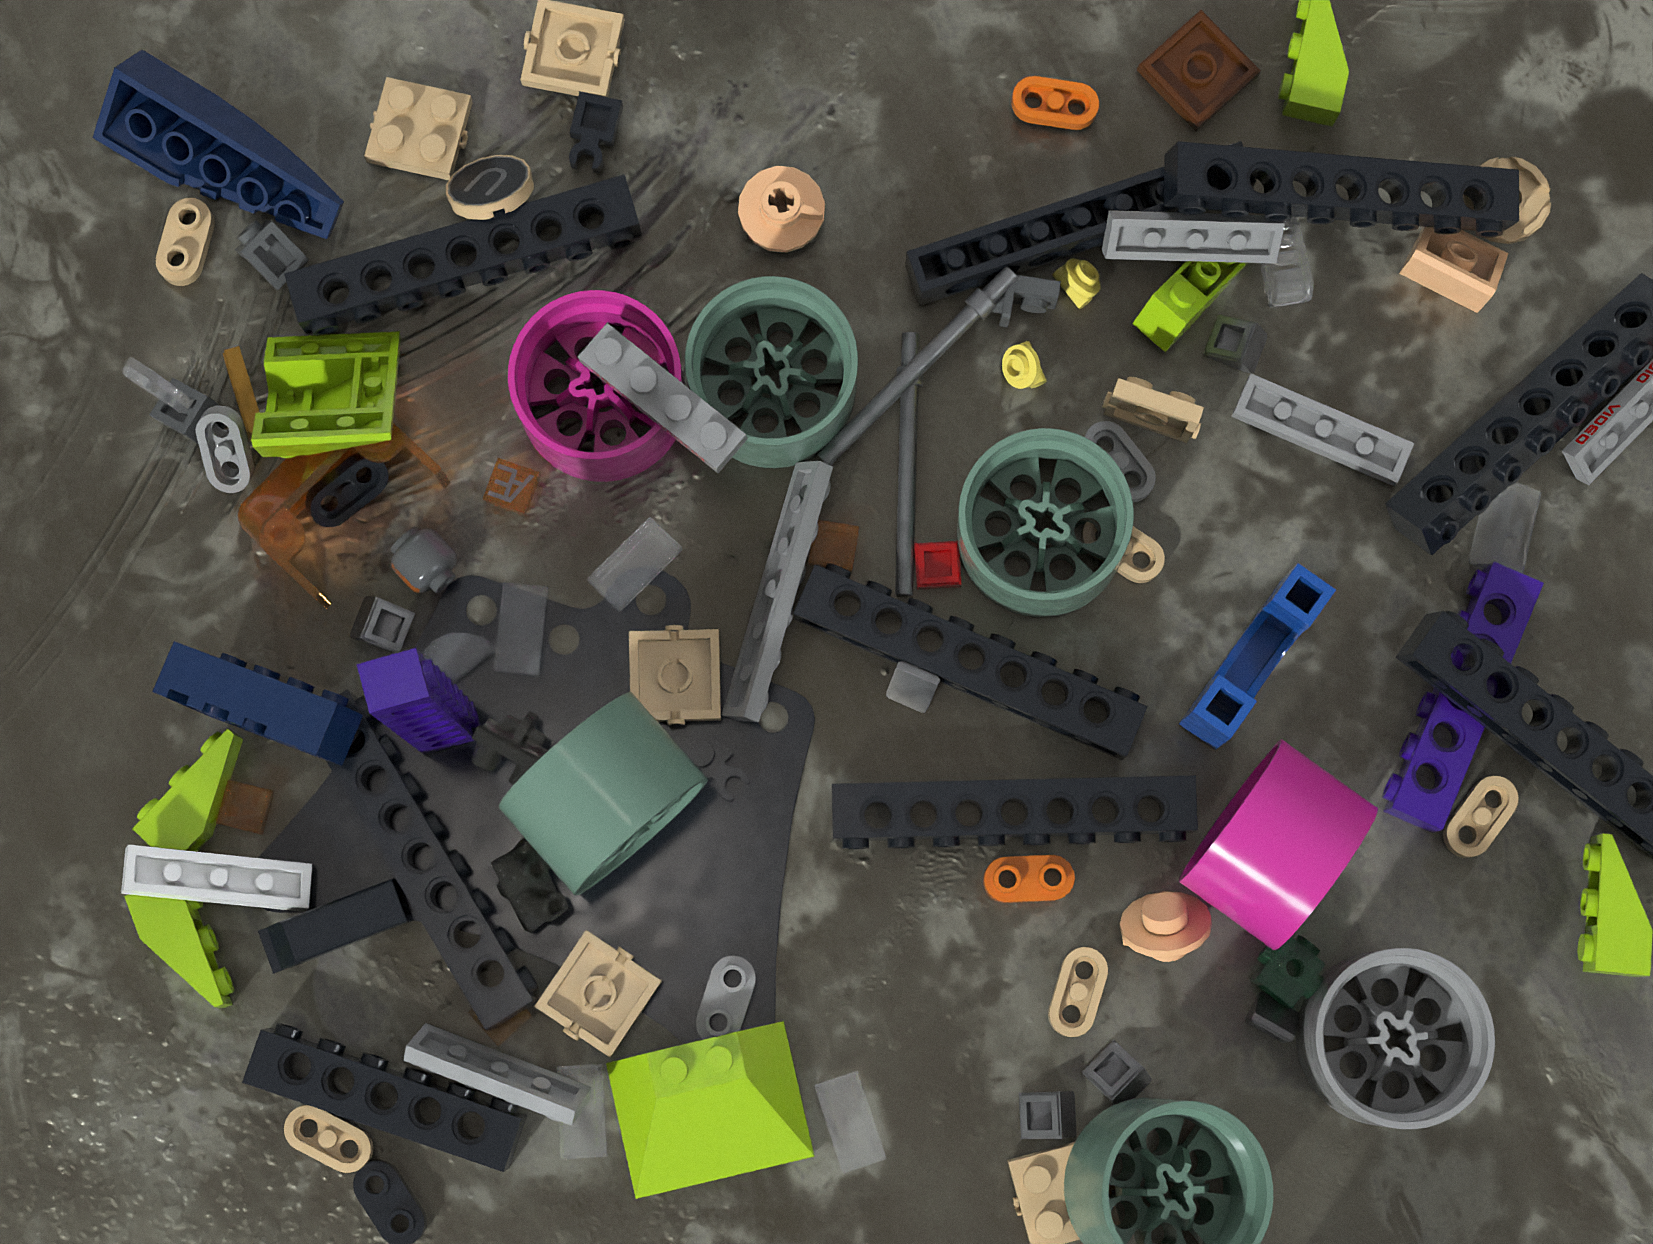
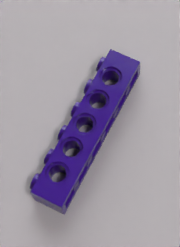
M1492 562L1483 571L1477 569L1473 574L1466 594L1472 596L1466 612L1460 610L1457 615L1461 616L1469 624L1467 630L1477 638L1487 639L1499 646L1504 652L1503 658L1511 664L1544 583L1497 562ZM1485 604L1495 605L1500 610L1502 615L1500 625L1491 624L1486 620L1483 612ZM1455 647L1451 653V660L1453 665L1460 669L1463 663V656L1460 650ZM1490 675L1487 680V690L1494 697L1498 690V684L1496 679ZM1434 688L1432 693L1426 691L1416 711V716L1421 717L1419 726L1415 734L1409 732L1399 752V757L1404 758L1398 775L1395 773L1391 774L1382 794V798L1388 800L1383 812L1431 833L1443 830L1485 728ZM1436 725H1442L1450 731L1452 742L1448 748H1443L1434 741L1433 730ZM1419 766H1426L1434 773L1435 783L1432 789H1425L1418 784L1416 771Z

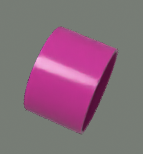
M587 290L571 293L541 308L520 331L513 345L508 365V386L511 400L535 449L547 462L563 473L594 482L622 480L645 471L666 454L676 439L644 413L636 412L633 409V404L622 395L620 399L617 396L620 394L603 380V384H606L604 385L605 393L596 395V392L592 389L593 380L599 377L577 358L579 351L592 341L606 323L625 328L622 333L624 337L662 367L667 366L668 372L685 385L678 349L663 321L639 301L620 293L605 290ZM556 341L569 356L565 362L566 365L544 353ZM556 377H564L570 381L569 387L561 394H552L547 391L549 382ZM546 404L559 406V409L535 420L531 406ZM610 405L613 407V409L607 412H599V408H606ZM569 418H577L583 422L582 428L577 434L566 436L559 432L563 421ZM634 421L637 424L645 425L650 430L639 438L630 424ZM614 427L623 429L626 432V436L620 444L611 446L602 441L603 435L608 429ZM589 434L594 435V452L580 451L582 445L587 441Z
M1281 739L1261 760L1212 825L1179 877V882L1272 950H1277L1299 929L1343 872L1371 828L1378 808Z

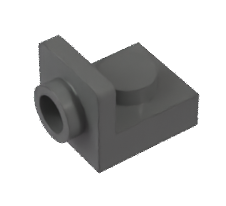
M257 220L253 221L237 237L241 244L235 251L241 257H244L276 290H279L286 283L284 273L300 269L309 260L270 220H265L262 224Z
M1016 275L1019 279L994 303L996 308L993 312L1001 313L999 326L1008 327L1012 304H1020L1022 310L1032 313H1045L1047 309L1055 310L1061 281Z
M172 378L149 415L198 444L196 426L202 414L210 407L221 405L203 393ZM216 422L221 429L225 428L226 425L224 423Z

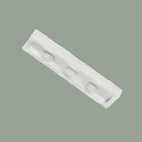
M128 845L125 848L121 894L305 912L309 909L312 864Z

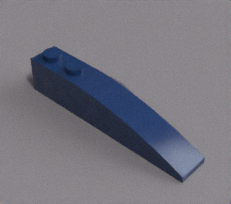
M140 50L114 67L92 138L168 184L177 187L185 184L199 189L202 196L214 200L222 197L239 203V209L253 214L257 211H262L273 215L276 222L324 239H328L331 236L344 201L309 166L264 128L215 93L144 50Z

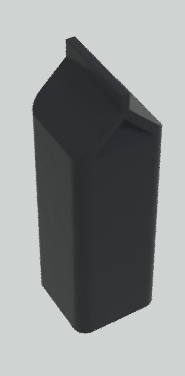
M396 878L277 922L259 930L258 933L274 974L413 921V917L402 888Z

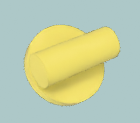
M1069 259L1052 274L1056 281H1061L1060 286L1079 309L1086 306L1101 288L1097 269L1086 260Z
M1030 341L1013 345L1007 349L1002 360V370L1010 385L1018 389L1036 388L1047 382L1040 366L1039 357L1032 348Z

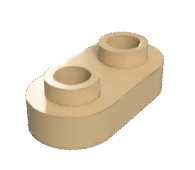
M184 198L177 201L170 208L157 251L156 267L166 281L176 286L189 285L199 278L214 231V216L207 205L199 199ZM195 213L196 219L192 224L185 225L182 223L183 217L186 214ZM177 254H183V263L179 266H172L171 259Z
M1085 523L1081 533L1082 543L1089 544L1097 541L1095 537L1097 529L1093 523ZM1133 526L1129 544L1117 572L1136 583H1146L1153 580L1164 566L1165 556L1162 547L1154 539ZM1135 554H1145L1149 559V565L1143 569L1137 568L1133 564V556Z
M1489 776L1479 780L1472 787L1444 827L1443 839L1450 852L1458 857L1470 858L1478 856L1488 849L1518 806V792L1513 783L1501 776ZM1489 791L1495 793L1498 797V805L1495 808L1489 807L1485 802V795ZM1462 827H1466L1472 832V840L1469 844L1463 843L1459 838V831Z
M1081 947L1074 949L1065 956L1048 1009V1019L1052 1028L1062 1036H1081L1089 1031L1094 1023L1108 975V965L1103 955L1093 948ZM1079 962H1087L1091 966L1092 973L1089 978L1081 979L1076 975L1075 968ZM1068 1005L1075 1006L1078 1009L1079 1017L1074 1023H1068L1063 1018L1062 1012Z
M303 1105L294 1109L286 1118L284 1134L288 1143L296 1150L339 1172H356L362 1169L372 1158L374 1147L370 1135L364 1129L335 1114L309 1105ZM308 1119L314 1120L318 1126L317 1133L313 1137H308L303 1132V1124ZM348 1140H353L358 1145V1153L353 1158L347 1157L343 1152V1145Z

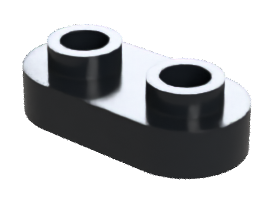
M358 452L351 455L310 488L305 499L308 513L317 524L323 527L341 525L385 489L389 477L386 466L371 452ZM367 467V471L363 476L356 477L357 471ZM333 495L332 500L328 504L321 505V501L326 496Z
M376 1160L368 1162L362 1169L356 1172L353 1180L355 1196L383 1239L389 1244H413L419 1240L425 1232L427 1217L424 1209L397 1168L387 1161ZM374 1175L379 1176L384 1182V1187L380 1193H374L369 1189V1179ZM398 1214L405 1215L409 1220V1227L405 1232H400L394 1227L393 1221Z

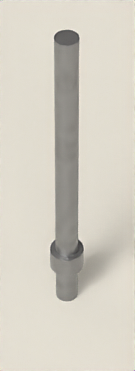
M1006 266L982 291L977 288L965 300L968 305L817 455L826 464L832 465L979 318L984 320L996 308L994 303L1019 279L1016 274Z
M902 333L901 366L897 367V374L919 353V333ZM923 375L900 396L896 596H913L918 388L923 386Z

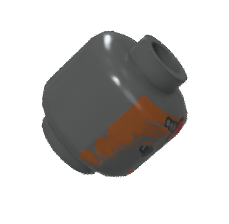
M413 527L399 537L391 547L390 551L393 553L390 562L391 568L415 593L421 594L431 589L435 593H439L456 577L452 570L457 562V554L432 528L419 530L417 527Z

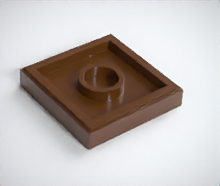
M1202 10L1143 60L1137 68V71L1195 131L1201 128L1246 88L1261 72Z

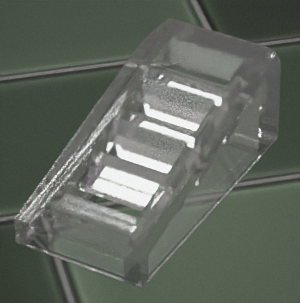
M1292 216L1291 219L1284 221V230L1289 229L1290 234L1283 235L1280 248L1293 247V250L1279 252L1277 263H1260L1269 307L1304 303L1312 299L1314 282L1298 217ZM1296 264V268L1278 271L1274 269V267Z

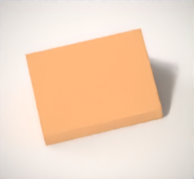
M1423 227L1399 274L1478 313L1497 290L1509 253L1463 230L1455 234H1438L1434 232L1433 227Z

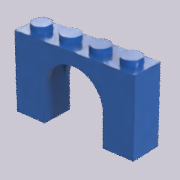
M1298 563L1278 583L1179 722V725L1214 750L1230 740L1257 701L1254 697L1297 638L1312 625L1336 589Z

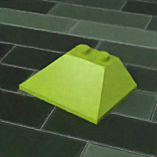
M400 331L267 337L264 368L268 386L266 411L255 413L251 438L252 447L262 457L293 458L300 455H312L391 440L401 342Z
M784 1021L606 1063L636 1199L815 1157Z

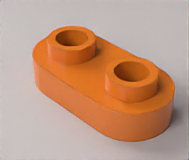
M1029 76L1019 81L1015 86L1011 105L1015 115L1024 122L1081 130L1091 125L1095 120L1099 109V98L1096 92L1084 83ZM1035 97L1040 101L1041 105L1037 108H1031L1027 106L1025 100ZM1079 104L1084 111L1081 114L1075 115L1069 111L1068 106Z
M1058 855L1001 857L994 860L987 867L983 877L984 888L988 895L1001 903L1056 901L1065 897L1071 891L1075 881L1074 870L1071 864ZM1055 869L1059 872L1060 882L1058 885L1050 886L1045 882L1044 873L1046 870ZM1003 871H1010L1015 876V884L1010 888H1005L999 883V874Z

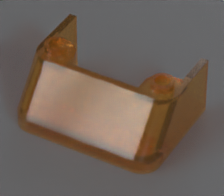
M393 423L392 439L389 441L286 458L243 501L238 511V520L242 529L299 585L327 609L332 602L290 563L305 545L306 532L296 516L306 507L305 499L310 488L355 453L359 452L368 461L382 463L392 459L401 449L410 455L444 489L451 482L442 468Z

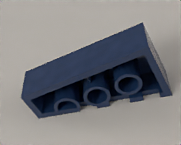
M173 642L152 692L211 718L337 765H343L363 717L362 714L347 708L350 699L326 689L323 690L321 696L313 694L314 686L293 677H289L287 683L279 681L281 674L255 664L252 671L245 668L247 662L231 655L222 653L220 658L178 642Z

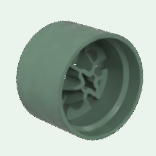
M763 276L744 280L728 287L716 295L700 312L689 333L685 350V372L688 388L729 421L744 413L748 414L740 427V430L747 435L748 439L732 458L748 465L763 468L794 466L797 462H805L816 457L847 425L851 417L857 389L858 351L856 340L843 312L823 292L796 279ZM757 313L761 334L754 335V339H752L741 318ZM813 322L823 332L803 347V343L799 340L809 323ZM785 331L791 335L792 340L784 347H775L768 341V338L773 332ZM735 346H744L751 352L747 360L737 363L729 360L727 353ZM815 357L824 361L826 364L825 370L816 375L805 372L802 365L809 358ZM704 361L724 367L729 374L702 375ZM765 361H769L775 370H780V389L776 387L775 382L771 380L769 375H765ZM752 377L755 378V384L753 386L751 384ZM789 383L793 384V387L790 389V391L788 388ZM825 383H842L838 397L816 390L815 387L822 386ZM728 388L738 389L744 395L738 404L732 406L722 403L719 397ZM762 394H769L770 398L762 397ZM811 400L819 406V411L813 417L805 418L796 413V405L801 401ZM769 415L777 420L778 425L772 432L761 433L753 426L755 420L760 416ZM791 418L801 433L787 437L784 420Z
M1039 428L1018 432L1004 438L989 448L978 459L969 472L962 488L958 509L957 541L965 571L984 596L998 606L1020 615L1053 617L1070 613L1087 605L1111 582L1129 544L1134 521L1130 488L1125 476L1113 458L1096 443L1076 433L1053 428ZM1039 458L1057 460L1051 484L1050 482H1043L1041 484ZM1024 481L1032 485L1035 494L1030 499L1018 500L1012 495L1010 488L1016 482ZM987 483L1005 498L1004 507L979 496ZM1062 485H1071L1078 491L1079 499L1074 503L1065 504L1057 499L1055 490ZM1103 491L1110 506L1084 513L1083 504ZM1045 515L1051 516L1053 531L1049 528H1045L1041 533L1035 530L1037 521L1034 517L1042 519ZM993 517H1000L1008 522L1010 530L1003 536H992L985 528L986 522ZM1086 522L1093 523L1099 535L1097 541L1089 544L1080 542L1074 532L1076 527ZM1029 538L1032 542L1038 544V548L1029 545L1024 539ZM1047 544L1053 545V547L1046 549ZM989 547H1003L1004 551L987 563L979 550ZM1080 553L1090 554L1103 560L1104 563L1096 572H1093L1077 555ZM1011 557H1021L1027 561L1029 571L1023 576L1015 577L1006 571L1004 564ZM1057 560H1065L1073 567L1074 574L1067 580H1058L1050 573V564ZM1034 572H1043L1046 592L1030 590Z
M628 692L596 711L545 753L506 793L499 804V809L568 889L577 896L609 875L660 832L697 796L708 782V778L632 692Z
M1138 1098L1123 1101L1107 1108L1093 1118L1083 1129L1068 1157L1064 1177V1196L1071 1224L1083 1244H1127L1133 1234L1136 1244H1153L1151 1232L1160 1224L1164 1230V1239L1161 1244H1186L1181 1232L1182 1230H1189L1200 1244H1260L1265 1236L1272 1214L1273 1181L1268 1160L1260 1143L1246 1125L1229 1112L1217 1106L1196 1101ZM1185 1118L1194 1123L1195 1127L1184 1143L1177 1145ZM1155 1129L1159 1135V1145L1151 1153L1147 1148L1146 1138L1148 1133ZM1128 1137H1129V1143H1130L1131 1149H1130L1129 1146L1125 1143V1141L1127 1140ZM1194 1151L1198 1158V1165L1196 1170L1190 1174L1189 1171L1192 1163L1189 1153ZM1118 1154L1122 1159L1123 1168L1120 1175L1113 1178L1111 1171ZM1144 1177L1145 1184L1140 1186L1141 1180ZM1223 1177V1194L1208 1192L1209 1184L1205 1183V1181ZM1166 1181L1174 1183V1186L1169 1190L1172 1196L1171 1199L1164 1198L1163 1196L1168 1191ZM1109 1185H1115V1194H1109ZM1141 1196H1146V1199L1151 1204L1149 1208L1143 1202ZM1197 1198L1201 1210L1199 1216L1194 1220L1196 1205L1193 1199ZM1118 1202H1121L1125 1208V1217L1119 1225H1115L1111 1212L1113 1207Z

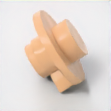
M774 166L761 170L747 181L739 196L738 216L743 231L754 244L768 251L787 253L803 248L817 236L824 222L825 201L820 187L810 175L794 167Z
M1170 891L1148 894L1133 901L1122 913L1120 921V931L1124 946H1129L1135 952L1153 957L1162 962L1179 960L1187 953L1199 948L1210 936L1212 927L1210 912L1203 902L1197 897L1182 892Z

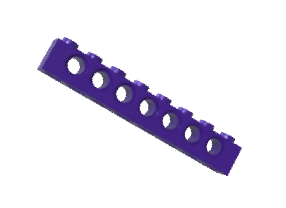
M417 648L356 664L369 713L422 754H429L476 740L473 729L480 727V722L474 702L469 700L468 695H464L463 690H459L457 684H453L451 678H447L445 671L441 672L439 665H434L432 658L426 659Z

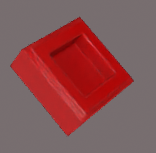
M958 541L914 543L917 590L961 587Z

